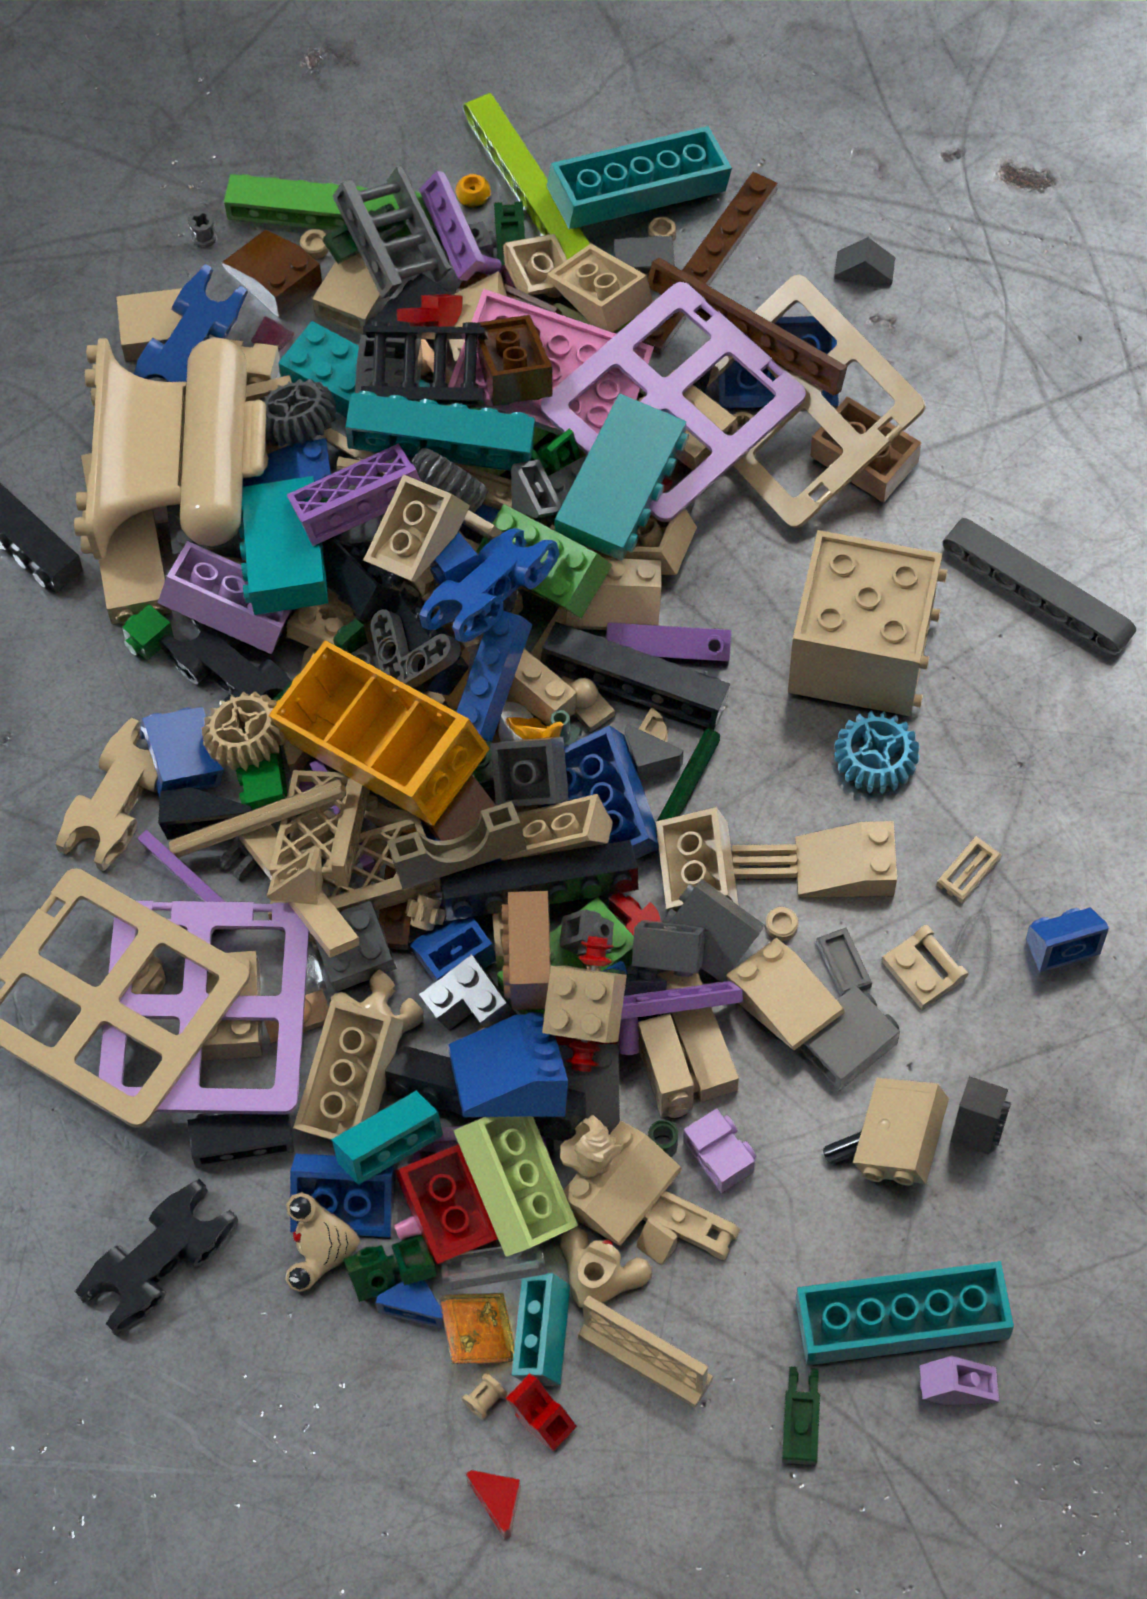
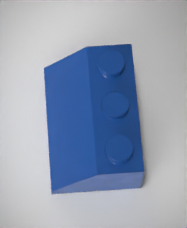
M296 1153L290 1170V1197L298 1193L312 1196L323 1208L347 1223L357 1235L391 1237L396 1163L358 1185L337 1163L336 1155ZM291 1217L290 1232H295L300 1221H295Z

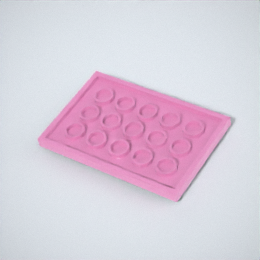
M486 289L482 291L472 322L478 323L530 315L552 365V390L616 335L610 331ZM465 341L448 387H460V384L464 383ZM641 342L633 351L649 364L654 346ZM477 353L476 384H479V388H483L486 392V406L475 407L481 409L493 408L499 413L511 414L513 412L526 413L529 417L535 418L534 427L558 435L562 434L542 414L541 401L543 398L493 406L485 386ZM612 368L570 404L569 408L599 434L619 393L636 400L640 387L619 368Z

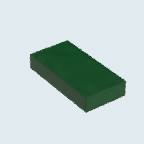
M423 1236L391 1245L404 1286L437 1276L433 1260Z

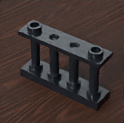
M374 321L372 326H363V332L367 338H374L373 382H370V386H361V391H370L377 396L388 398L391 395H400L407 398V400L420 402L422 399H429L437 402L439 405L457 403L466 406H486V392L483 388H479V384H476L477 339L488 340V332L485 327H481L480 323L465 322L462 324V327L390 326L389 322ZM387 338L404 339L403 382L400 383V387H388V383L385 382ZM417 339H435L433 383H430V387H418V383H415ZM447 339H465L464 383H461L460 387H448V384L445 383Z

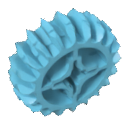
M871 710L866 719L859 713L856 716V722L848 720L845 729L839 731V739L835 741L834 749H836L834 760L839 763V773H846V782L856 780L855 787L857 790L862 785H866L869 794L873 791L874 787H878L882 794L885 792L886 786L895 791L898 788V782L905 785L908 781V775L913 776L915 773V765L918 764L920 757L917 753L920 746L915 741V731H908L909 725L907 722L898 724L897 714L890 720L886 718L885 711L880 714V717H875ZM863 738V747H860L859 751L853 754V745ZM901 751V759L891 766L890 758L894 756L895 752Z

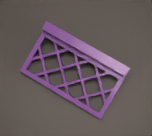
M398 443L287 494V497L312 546L386 513L403 474L416 480H421L416 468L410 463ZM397 457L393 463H385L386 461ZM364 471H368L365 476H357ZM378 472H386L383 477H375ZM339 484L337 489H329L331 486ZM350 485H358L355 490H348ZM311 497L308 502H301V500ZM322 498H329L326 503H320Z

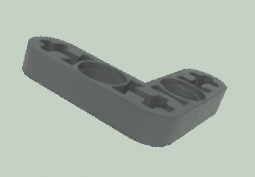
M382 609L372 618L371 632L380 670L412 688L419 686L451 666L460 655L461 647L459 641L445 634L433 637L409 653L402 620L398 614ZM393 645H396L395 655L389 659V650ZM425 657V666L418 672V663L420 659Z

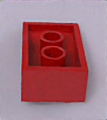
M459 1144L394 1171L408 1207L436 1264L498 1239Z

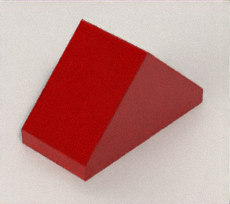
M470 1470L466 1473L467 1483L504 1540L511 1537L521 1491L520 1479Z

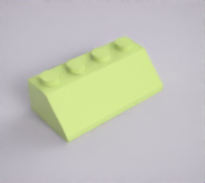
M484 1117L453 1130L506 1257L536 1246L578 1226L533 1117Z

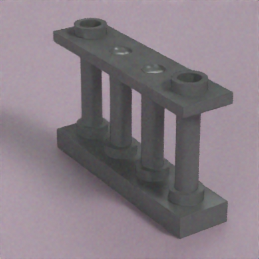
M402 166L394 169L386 180L387 184L359 191L351 179L342 182L332 195L382 299L390 297L402 284L401 279L431 271L435 282H439L451 269L449 258L443 252L412 189L411 180L405 174ZM393 194L400 209L373 217L369 215L363 202ZM406 220L412 235L388 242L381 240L376 228ZM418 245L425 259L397 268L393 265L389 253Z

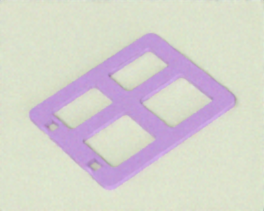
M679 282L672 285L552 390V397L543 398L541 401V412L562 433L570 428L574 432L577 446L588 455L598 433L569 408V405L610 369L619 368L647 394L640 402L687 421L686 430L708 448L712 454L670 492L662 493L657 502L652 501L649 507L651 514L659 521L668 522L681 513L804 402L806 391L802 384L786 370L784 371L767 353L719 311L717 312L709 305L706 299L687 283ZM699 308L704 309L711 316L707 322L695 313ZM682 312L710 337V340L668 377H662L633 350L674 313ZM725 356L733 357L775 395L773 400L735 434L730 436L726 435L683 396L687 389ZM767 366L779 376L774 381L762 372Z
M137 901L152 911H171V919H168L169 921L186 929L211 944L212 932L216 929L285 931L281 993L278 996H238L222 1018V1020L277 1021L279 1023L275 1085L271 1089L202 1088L199 1086L201 1048L156 1112L289 1114L293 1112L298 1105L310 932L289 903ZM254 912H272V920H253ZM114 917L109 972L137 936L138 931ZM185 958L183 990L180 994H134L131 992V984L120 999V1003L147 1019L179 1020V1034H181L209 995L207 993L208 971ZM104 1024L99 1078L127 1095L135 1096L142 1087H125L123 1085L127 1035L108 1024Z

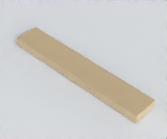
M271 824L239 836L240 841L270 880L272 876L270 875L269 868L278 835ZM291 853L280 861V865L288 864L296 858L295 855ZM322 889L317 905L288 902L330 958L359 946V937Z

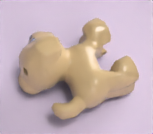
M380 969L372 975L370 979L372 994L363 1002L359 1003L343 992L336 993L329 999V1004L331 1000L404 1021L400 1038L404 1032L418 1026L424 1020V1011L412 998H408L402 1003L400 1015L392 1013L387 1001L394 994L395 990H393V987L395 985L391 978Z

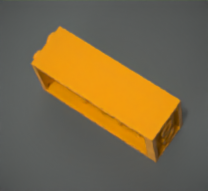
M326 640L316 653L312 654L310 661L301 673L293 679L291 686L282 698L276 702V706L268 715L293 746L434 826L490 749L472 722L465 716Z

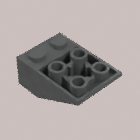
M361 335L355 393L361 391V386H370V382H373L374 338H367L366 335ZM387 338L385 382L388 383V387H400V383L403 382L404 339ZM417 339L415 383H418V387L423 362L421 339Z

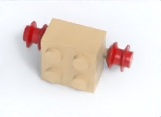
M588 936L587 942L581 941V944L587 947L586 954L579 956V959L584 964L591 965L587 966V969L569 966H551L542 1033L578 1039L567 1045V1047L573 1050V1057L565 1061L572 1063L571 1069L591 1072L592 1066H599L593 1060V1053L601 1049L595 1043L588 1041L610 1043L618 1042L627 975L601 971L600 967H605L612 963V960L606 957V951L614 948L613 945L607 944L608 938Z

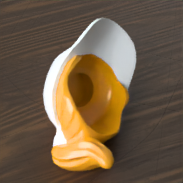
M505 702L500 717L498 735L501 741L560 737L564 724L556 722L550 726H544L540 719L533 718L524 706L518 703Z

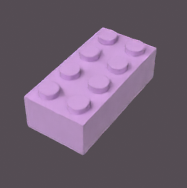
M189 541L186 542L169 571L158 600V604L270 654L274 651L287 626V621L294 609L254 615L252 604L245 603L243 585L248 584V581L244 582L241 565Z

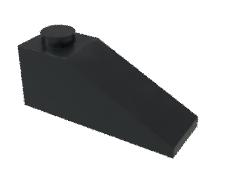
M178 787L173 790L160 792L158 824L167 840H172L253 811L251 806L192 787Z

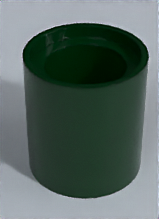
M667 1120L654 1122L648 1130V1137L670 1157L674 1156L678 1148V1130L676 1126ZM666 1135L671 1139V1142L661 1145L655 1142L654 1139L657 1136Z

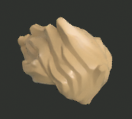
M591 1114L589 1118H585L575 1128L576 1134L560 1145V1158L563 1165L572 1167L575 1171L580 1172L581 1175L591 1178L599 1173H603L608 1163L623 1149V1145L615 1144L616 1137L608 1135L607 1127L603 1126L602 1122Z

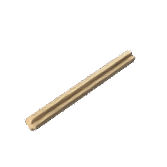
M337 779L173 839L169 842V850L177 858L342 799L347 795L345 785L341 780Z

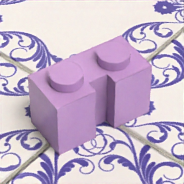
M716 1108L684 1129L683 1141L720 1193L754 1172V1159H756V1155L748 1142L742 1143L734 1136L737 1129L730 1117L727 1115L723 1117Z

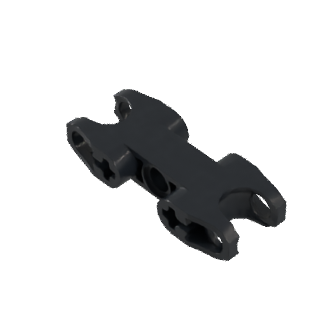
M192 618L191 621L200 631L197 638L190 642H181L171 636L164 635L159 640L161 649L183 676L194 684L200 683L208 676L229 694L222 700L224 702L230 700L231 694L236 698L240 697L243 691L248 696L254 691L260 696L267 694L273 700L291 682L285 671L273 661L266 659L258 667H255L235 649L241 644V640Z
M200 1179L169 1195L153 1210L149 1217V1222L156 1230L128 1254L120 1245L111 1248L95 1262L90 1272L75 1290L77 1297L83 1303L91 1301L103 1292H115L120 1295L119 1305L105 1323L114 1335L145 1318L162 1302L166 1292L158 1283L182 1261L187 1259L195 1268L204 1264L219 1250L225 1239L239 1222L237 1216L231 1210L223 1212L210 1221H200L193 1217L195 1208L208 1191L206 1185Z

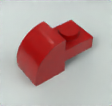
M452 294L421 295L422 307L397 309V321L409 322V326L453 327L461 315L463 296Z
M616 893L609 898V910L625 925L626 929L633 936L634 927L641 920L661 922L659 913L651 902L641 910L639 903L629 895L625 897L622 893Z
M530 1373L506 1397V1400L516 1413L514 1415L520 1423L553 1452L577 1427L562 1405L554 1401L540 1381Z

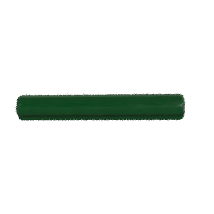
M712 729L704 731L657 821L681 815L720 742V734Z

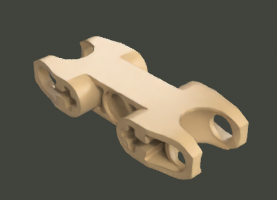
M133 718L129 719L110 738L99 759V769L107 772L106 776L92 799L81 794L75 797L65 813L56 841L57 850L67 854L79 841L86 838L97 839L100 843L95 853L94 862L96 863V868L105 871L131 841L137 828V819L129 816V813L142 791L147 789L158 793L156 788L158 775L150 751L136 747L140 737V721Z

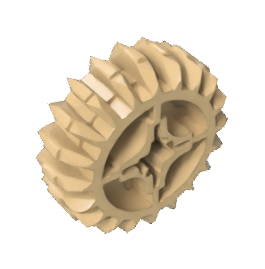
M243 691L240 697L236 698L231 694L229 701L224 702L220 700L219 708H210L211 716L204 718L205 726L201 729L204 740L203 744L214 762L218 761L223 768L229 765L233 771L239 766L246 771L249 765L252 764L259 768V762L262 760L270 762L271 753L279 754V745L285 744V736L268 716L276 706V701L271 700L267 694L260 696L254 691L248 696Z

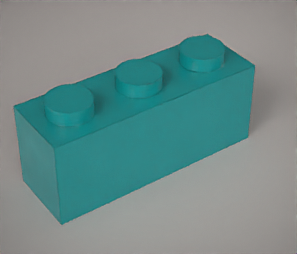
M415 1091L334 1137L332 1143L337 1163L359 1185L443 1136L438 1111Z
M553 1273L522 1274L512 1376L522 1381L530 1373L543 1386L561 1385L570 1296V1284Z

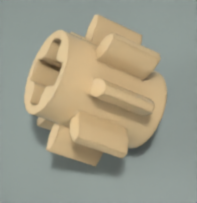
M419 892L417 900L409 898L405 913L407 916L412 917L410 924L428 931H433L435 923L443 925L446 914L444 907L440 906L442 899Z

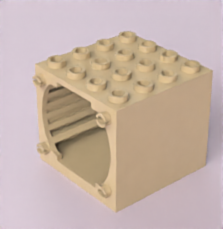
M817 530L792 640L788 693L911 717L913 706L921 707L923 695L915 693L920 669L927 670L930 656L923 655L930 622H938L941 609L933 607L938 581L945 583L948 569H940L942 553Z

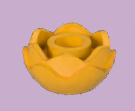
M468 174L462 177L456 184L455 194L461 204L474 208L487 202L488 197L491 196V187L483 176Z

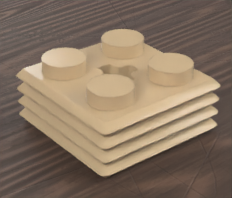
M327 588L329 603L297 608L287 621L288 625L286 627L288 629L286 630V636L317 650L325 640L334 645L333 638L337 631L356 618L353 615L354 611L350 606L338 599L339 595ZM356 618L359 622H361L364 625V621H361L358 618Z

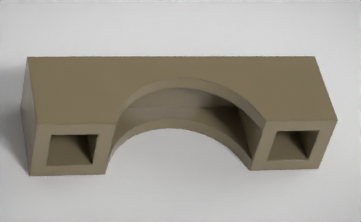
M512 801L480 811L475 825L468 832L455 839L446 841L431 840L417 831L387 841L402 889L527 849L521 823Z

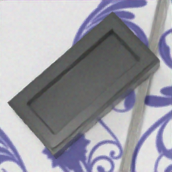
M847 927L816 939L817 946L840 996L844 995L855 985L861 991L872 987V981Z

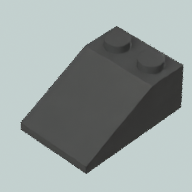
M596 1044L601 1050L593 1053V1060L599 1066H592L591 1072L571 1069L572 1063L565 1060L573 1057V1050L567 1047V1045H558L568 1079V1089L586 1093V1118H589L591 1114L602 1122L603 1126L607 1127L609 1135L620 1122L619 1044ZM554 1140V1153H560L562 1141Z

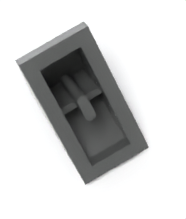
M867 237L837 251L834 279L892 284L895 257Z
M540 460L513 464L511 467L512 509L534 518L557 515L562 504Z
M630 724L626 725L625 738L640 780L681 769L683 765L682 749Z

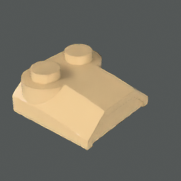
M555 234L504 244L505 266L518 290L528 295L545 294L552 298H558L563 295L547 278L549 272L567 260Z

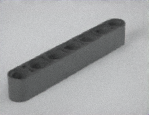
M960 519L942 541L944 549L951 556L1110 655H1118L1136 633V627L1130 619L969 519Z

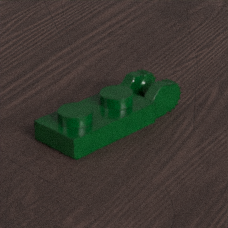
M390 203L368 213L373 217L394 211L395 208ZM402 220L378 227L376 230L381 240H384L387 236L402 229L405 223ZM346 224L323 237V243L337 264L360 253Z
M789 1366L788 1391L785 1393L782 1463L817 1465L820 1393H818L819 1369L811 1368L808 1378L809 1392H797L796 1385L799 1372L797 1367Z

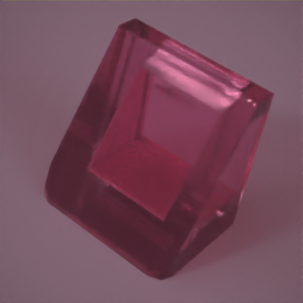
M265 316L251 342L278 346V351L280 352L293 338L295 332L275 319Z

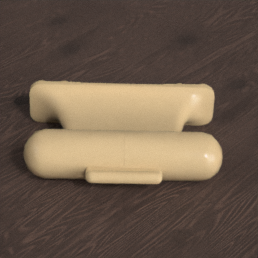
M213 337L204 340L191 350L187 364V382H160L136 376L123 368L115 359L108 339L101 338L98 339L97 345H87L88 363L96 364H93V369L85 370V383L87 387L96 388H91L92 405L95 406L91 470L88 475L87 492L76 493L78 511H83L82 517H75L74 529L76 536H81L82 553H93L95 559L105 558L110 537L122 522L133 515L149 509L179 504L181 529L189 539L198 545L211 547L229 541L237 534L241 524L243 477L262 475L265 463L266 404L262 400L246 401L247 361L241 348L229 339Z

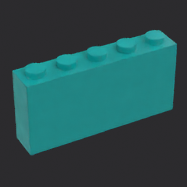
M619 393L555 518V531L573 541L623 561L627 551L632 553L637 544L639 536L636 533L639 527H645L651 515L649 507L652 501L657 502L662 494L664 485L661 483L665 475L670 477L677 461L674 457L677 451L682 452L689 438V434L685 433L687 421Z
M313 476L242 487L241 518H243V521H241L239 533L240 538L245 539L244 542H240L242 560H246V563H241L244 582L248 581V584L243 585L245 603L252 604L254 615L329 603L323 543L312 546L287 497V494L315 482ZM307 497L301 500V502H308L311 497Z

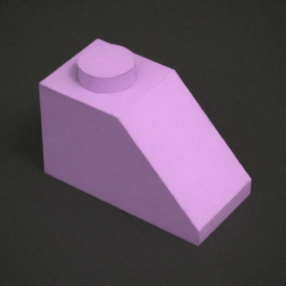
M954 1356L920 1365V1386L922 1399L943 1405L999 1402L995 1367Z

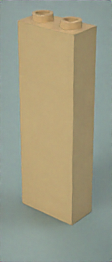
M92 453L81 455L86 488L88 486V475L91 470ZM149 509L133 515L122 522L110 537L105 558L99 559L106 607L111 624H125L129 617L138 614L149 604L161 615L172 613L171 609L158 604L166 576L153 509Z

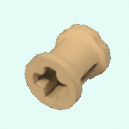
M486 1373L482 1376L483 1381L469 1395L465 1394L461 1398L468 1409L481 1420L487 1417L486 1412L499 1398L504 1399L507 1396L505 1389L492 1376Z

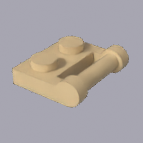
M928 925L918 929L913 936L882 956V963L922 1010L959 985L969 975L963 966H958L933 937L934 932ZM924 945L949 975L942 980L917 950L918 947Z

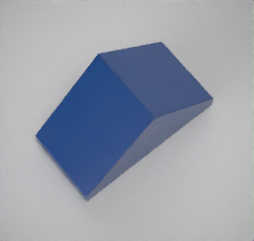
M425 1280L405 1286L401 1282L377 1296L376 1306L379 1313L444 1328L443 1310Z

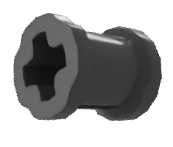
M202 209L192 212L188 218V224L192 230L191 238L194 245L200 248L212 246L217 240V233L213 227V215L211 212Z

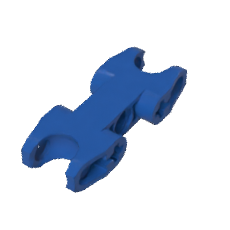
M204 264L197 274L184 285L172 305L171 310L182 317L165 344L155 338L149 341L138 358L134 375L148 380L158 377L165 379L167 382H187V364L191 350L200 342L209 339L210 335L226 339L238 320L239 312L248 293L247 289L239 286L225 301L217 302L211 300L206 295V288L213 270L212 267Z
M518 528L509 529L495 537L481 549L478 554L480 565L460 583L446 580L433 591L419 614L422 627L428 630H436L447 623L454 622L452 629L455 633V640L460 642H469L488 631L500 619L503 613V601L520 586L533 589L547 577L560 555L557 542L542 540L533 546L525 547L527 542L524 538V530ZM548 550L546 560L541 563L540 560ZM439 606L440 609L438 610L436 615L431 619L430 617L432 611L434 610V608ZM466 625V626H467V630H466V632L464 633V626Z

